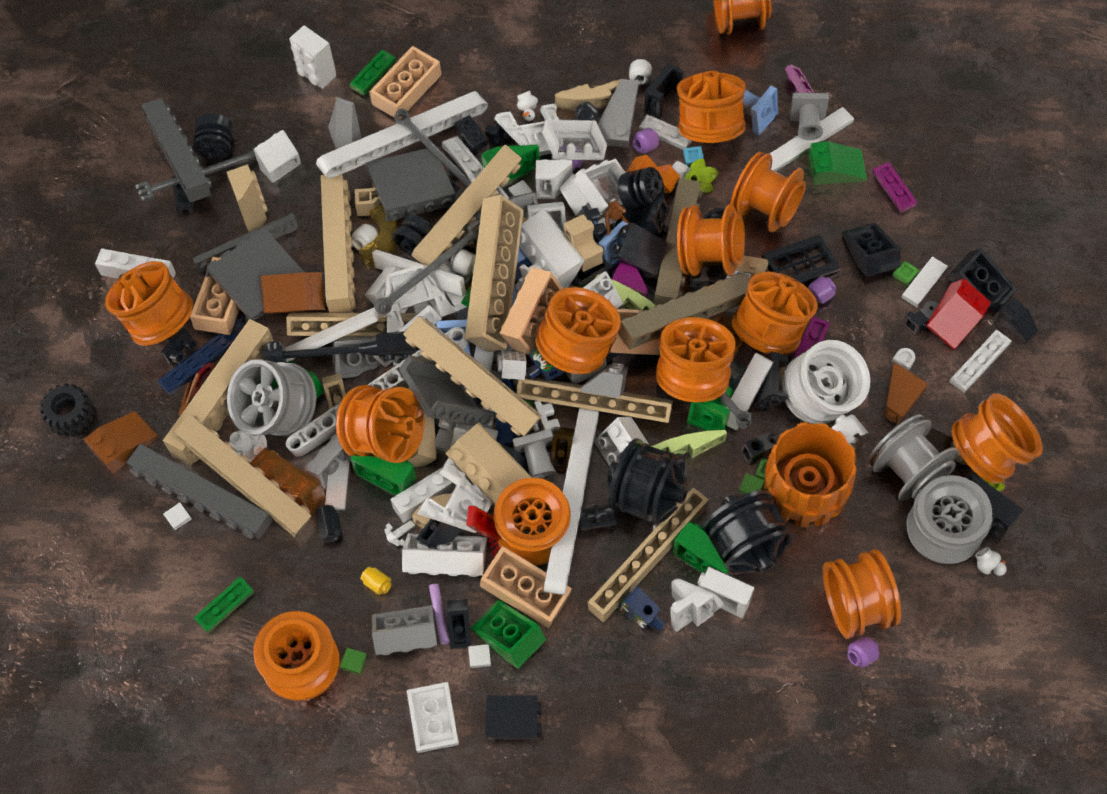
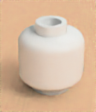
M643 59L633 61L629 68L630 80L639 81L638 85H645L651 80L652 67L650 63Z
M362 224L352 234L354 247L362 251L370 250L379 239L376 228L368 224Z
M464 249L457 252L450 261L453 271L465 277L470 276L474 272L476 255Z

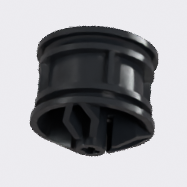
M634 438L618 455L619 462L612 461L610 464L607 482L608 488H610L609 507L611 510L630 513L647 521H652L653 525L659 526L678 509L677 503L683 504L686 499L688 483L687 477L684 476L686 466L684 454L666 452L643 443L641 439Z
M767 490L754 491L742 496L740 494H732L726 497L720 504L721 508H718L711 514L702 526L703 531L709 536L726 569H728V575L754 572L755 569L760 573L770 570L776 565V557L780 558L783 552L795 540L794 533L784 523L772 501L771 493Z

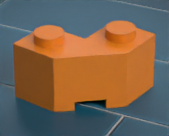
M648 155L634 158L627 172L654 167L659 171L663 179L665 193L672 192L680 175L670 164L658 167Z

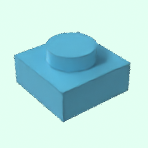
M701 146L683 149L685 164L688 167L697 159L703 158Z

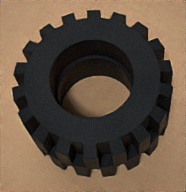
M64 383L63 386L59 384L55 389L51 388L48 390L50 393L43 396L44 400L40 402L42 406L40 412L49 428L58 435L61 433L62 436H67V434L73 436L75 432L81 433L83 428L87 429L89 426L88 422L93 420L91 416L94 415V407L85 391L75 384L69 386L68 383ZM75 405L70 413L59 415L64 407Z

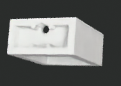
M708 567L706 573H701L698 580V587L715 593L722 600L724 605L720 609L743 619L751 602L754 587Z

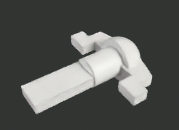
M410 520L394 532H391L390 530L393 527L388 523L386 529H384L387 540L396 546H404L405 541L403 539L399 541L397 538L414 528L415 524Z

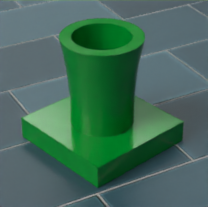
M728 387L725 393L731 399L734 391ZM719 397L706 402H691L687 423L705 431H726L731 410L726 408L727 406Z

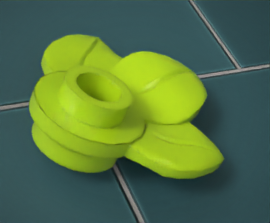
M702 158L697 159L691 164L690 171L685 175L684 179L691 180V177H695L696 181L700 182V189L703 190V194L713 192L711 182L717 178L719 172L713 167H706L705 160Z

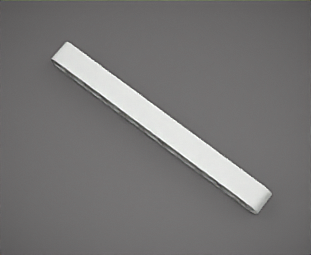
M474 91L410 119L429 137L454 126L455 122L468 115L473 118L482 114L487 109L488 104L478 92ZM395 124L322 155L318 158L316 165L326 178L331 179L364 165L366 162L373 161L415 143L419 139L406 126Z
M455 327L445 333L453 341L456 337L461 336V340L454 342L462 349L467 347L468 340L465 339V332L462 328ZM420 349L419 351H417L416 353H414L413 355H411V356H416V357H420V358H425V357L420 353V352L422 351L421 349ZM404 361L368 385L382 390L393 387H408L407 382L399 371ZM393 379H398L396 383L390 384ZM340 403L310 422L305 428L298 430L287 438L286 446L294 456H304L336 433V417ZM333 421L331 426L326 427L328 422ZM313 432H317L315 437L310 438ZM300 443V446L294 449V445Z
M579 408L563 488V494L569 502L571 520L565 535L551 549L544 585V592L561 595L566 593L599 411Z

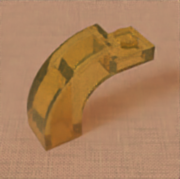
M382 204L370 211L372 222L380 230L379 235L359 250L361 261L365 265L374 261L372 253L376 249L391 254L396 246L392 239V234L397 229L396 220L386 222Z

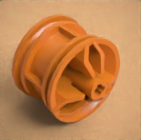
M717 71L698 73L679 82L677 86L680 101L679 133L689 140L703 143L724 142L740 136L746 127L743 114V100L746 91L745 82L737 76Z
M151 261L140 264L123 274L107 293L105 306L125 326L136 344L148 346L171 337L187 322L193 310V300L178 286L164 263Z
M776 272L757 273L749 280L746 295L739 309L735 311L732 317V326L736 334L754 349L767 354L773 351L788 355L795 352L799 347L802 334L808 322L817 311V301L806 286L787 275Z
M371 385L356 386L344 396L337 412V437L343 450L351 457L374 456L387 462L401 463L408 460L417 451L424 433L425 420L423 409L414 393L404 387L382 390Z

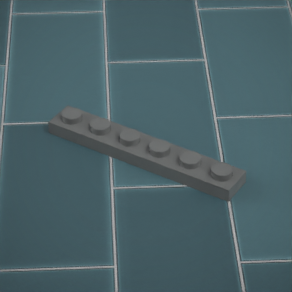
M291 213L256 230L261 231L266 228L276 240L278 237L298 229L295 216ZM256 230L192 258L198 272L207 271V265L212 261L213 257L222 258L221 256L226 251L234 250L240 241L248 240Z

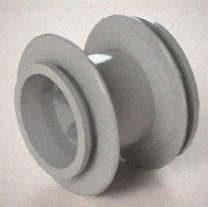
M921 414L910 417L894 428L879 442L868 458V463L873 466L872 470L879 473L891 468L905 483L899 493L898 499L900 501L911 498L915 500L919 491L926 484L936 478L949 476L956 465L954 460L958 455V449L949 448L940 453L925 437L931 428V421L925 419Z
M949 475L932 480L919 491L915 503L908 514L907 533L912 545L924 557L934 562L954 564L967 560L976 553L982 540L991 528L992 507L990 500L980 486L967 478ZM937 524L942 525L943 529H940ZM951 529H956L958 533H953Z

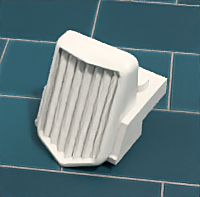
M675 579L672 581V597L676 602L671 607V627L677 632L691 621L698 627L712 617L713 613L721 608L724 603L713 592L682 579Z

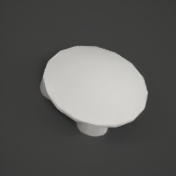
M241 430L230 435L229 443L235 448L234 451L239 456L243 454L250 461L249 463L259 460L265 454L267 440L264 435L247 434Z

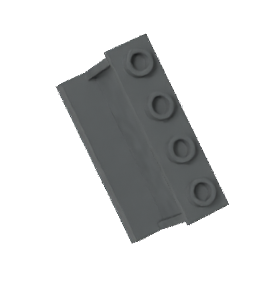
M428 148L366 162V176L368 180H372L384 208L386 222L407 217L409 214L417 215L448 208L455 203V191L443 165Z
M264 228L261 231L256 230L253 232L248 240L240 241L234 250L226 251L218 261L213 260L207 265L205 276L211 275L246 315L244 320L248 322L249 319L256 321L264 315L261 276L304 273V271Z
M408 355L399 371L427 417L473 426L479 422L484 428L487 427L496 415L494 411L481 409L475 399L465 391L464 385H458L450 378L452 375L439 370L435 366L436 362L434 360Z

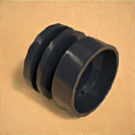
M208 113L200 115L195 122L194 152L203 158L211 160L226 158L231 151L232 122L220 114Z
M654 167L626 172L619 177L618 194L622 204L629 210L651 206L656 197H664L663 179L659 171Z

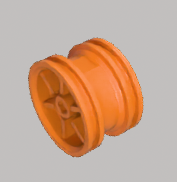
M578 287L559 290L551 298L546 310V318L543 319L539 326L535 339L536 346L547 362L562 371L572 374L592 373L603 365L609 353L610 344L614 341L620 329V315L609 300L594 291Z
M687 317L671 322L664 328L661 334L659 347L661 356L658 359L656 372L658 384L667 394L683 401L706 402L720 397L729 387L730 364L733 361L736 344L734 336L723 325L706 318Z
M992 394L988 399L980 403L977 415L967 413L952 425L953 441L962 458L976 474L993 484H1000L1013 475L1016 463L1027 465L1043 452L1042 441L1033 422L1014 401L1002 394Z
M873 549L869 553L862 552L858 556V562L846 564L841 558L834 560V562L828 561L824 563L823 583L827 601L835 623L844 638L849 639L853 638L854 635H863L865 626L877 624L879 628L886 629L900 624L901 605L898 589L892 571L879 550Z

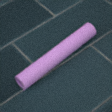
M431 584L429 590L440 644L450 643V637L439 584Z

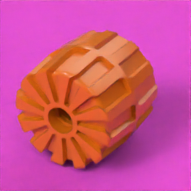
M804 422L797 424L796 427L790 430H785L779 436L776 445L773 446L770 452L764 479V489H768L771 493L772 501L779 510L778 512L782 519L787 522L791 518L795 520L796 526L808 528L810 522H814L815 526H821L828 523L831 517L837 516L849 499L853 489L857 467L854 465L856 459L855 450L849 445L843 433L828 427L827 424H808Z

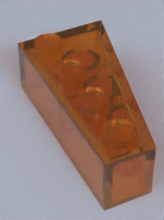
M264 447L250 463L254 468H260L265 473L264 477L269 481L272 479L277 482L282 492L290 493L295 498L294 502L299 506L304 505L308 508L310 515L326 499L325 489L318 480L295 467L288 460L281 458L274 450L270 451Z

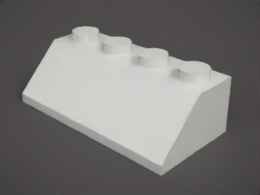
M545 210L540 211L522 223L519 243L521 250L533 265L537 264L542 270L551 272L563 288H568L584 263V259Z
M408 533L402 549V572H408L409 574L428 573L430 575L448 574L450 576L461 574L470 577L483 575L487 537L456 536L452 542L429 548L416 540L419 534Z

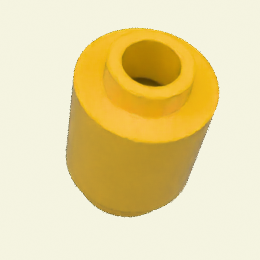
M367 567L361 575L363 584L378 595L387 593L391 588V578L375 567Z

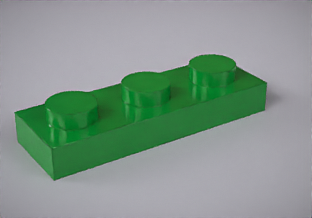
M381 50L352 80L350 88L365 95L396 62L395 57Z
M239 577L201 610L194 619L209 634L255 592Z

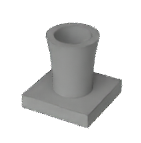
M793 93L789 121L799 122L798 136L801 139L815 140L823 134L820 121L826 117L829 93Z
M551 429L513 439L514 450L526 455L529 475L532 478L541 479L556 472L546 450V447L551 446L553 442Z

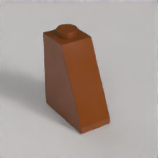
M895 363L890 374L883 415L889 421L895 422L898 425L901 424L925 393L928 383Z

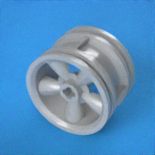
M267 360L247 361L232 376L227 392V406L232 421L241 431L253 435L291 436L308 425L316 405V391L311 376L303 367L293 363H275ZM274 378H276L279 386L275 390L270 386ZM277 402H279L278 409L275 413V411L271 407L275 406Z

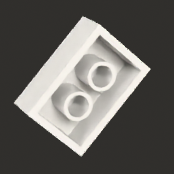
M306 26L300 28L289 38L298 73L301 76L307 77L312 84L318 85L323 89L337 76L329 43Z

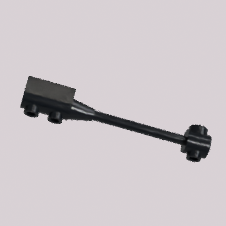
M405 331L378 333L376 341L355 346L286 351L285 346L281 345V341L268 342L266 347L263 348V359L275 363H286L287 358L360 353L383 357L384 361L395 360V356L402 355V359H406L408 355L416 353L418 347H412L405 341L407 338L403 335Z

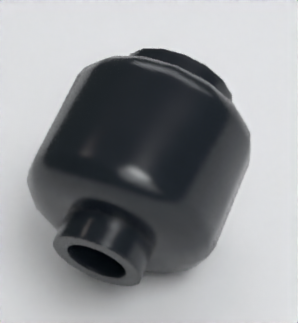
M581 102L574 111L575 120L596 121V123L600 120L598 117L600 114L599 109L590 102Z

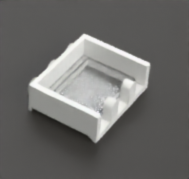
M545 120L542 136L545 137L553 160H604L607 144L596 121Z
M616 159L611 161L605 160L600 165L594 164L587 170L581 169L576 173L577 177L572 181V184H576L592 208H598L600 215L606 212L605 209L609 206L608 203L615 200L623 206L618 194V180L621 174L626 172Z

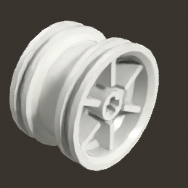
M826 340L812 346L788 364L782 375L781 389L782 393L788 394V399L785 400V403L798 418L810 424H827L862 404L870 389V374L866 362L853 347L838 340Z

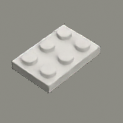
M448 682L407 690L417 753L459 745Z

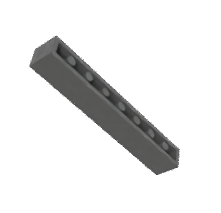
M162 98L141 104L144 117L189 201L193 202L211 196L209 188L212 185L209 177L205 178L204 168L200 166L197 156H193V149L191 145H188L185 134L182 135L181 127L177 124L174 114H171L169 105L164 104Z
M142 444L137 447L126 462L130 467L129 471L137 477L141 475L151 485L155 486L157 484L166 493L178 495L177 498L182 502L194 504L193 506L201 512L207 511L213 519L225 521L226 525L233 530L238 528L242 531V534L250 539L254 537L260 540L272 523L269 513Z

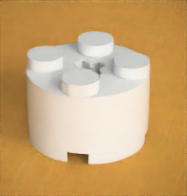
M851 414L848 417L842 415L836 419V424L832 429L843 433L846 436L847 442L854 450L867 440L866 436L869 433L855 415Z

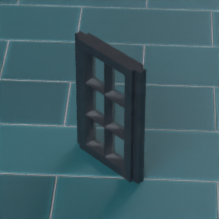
M820 235L762 254V258L768 261L767 268L770 272L780 273L779 271L792 267L796 275L791 278L802 284L840 270L839 263ZM818 245L822 253L810 257L806 249ZM802 251L806 259L793 263L789 255ZM825 256L829 264L817 268L812 260ZM786 257L790 264L777 269L773 261ZM809 262L813 269L800 274L796 266Z

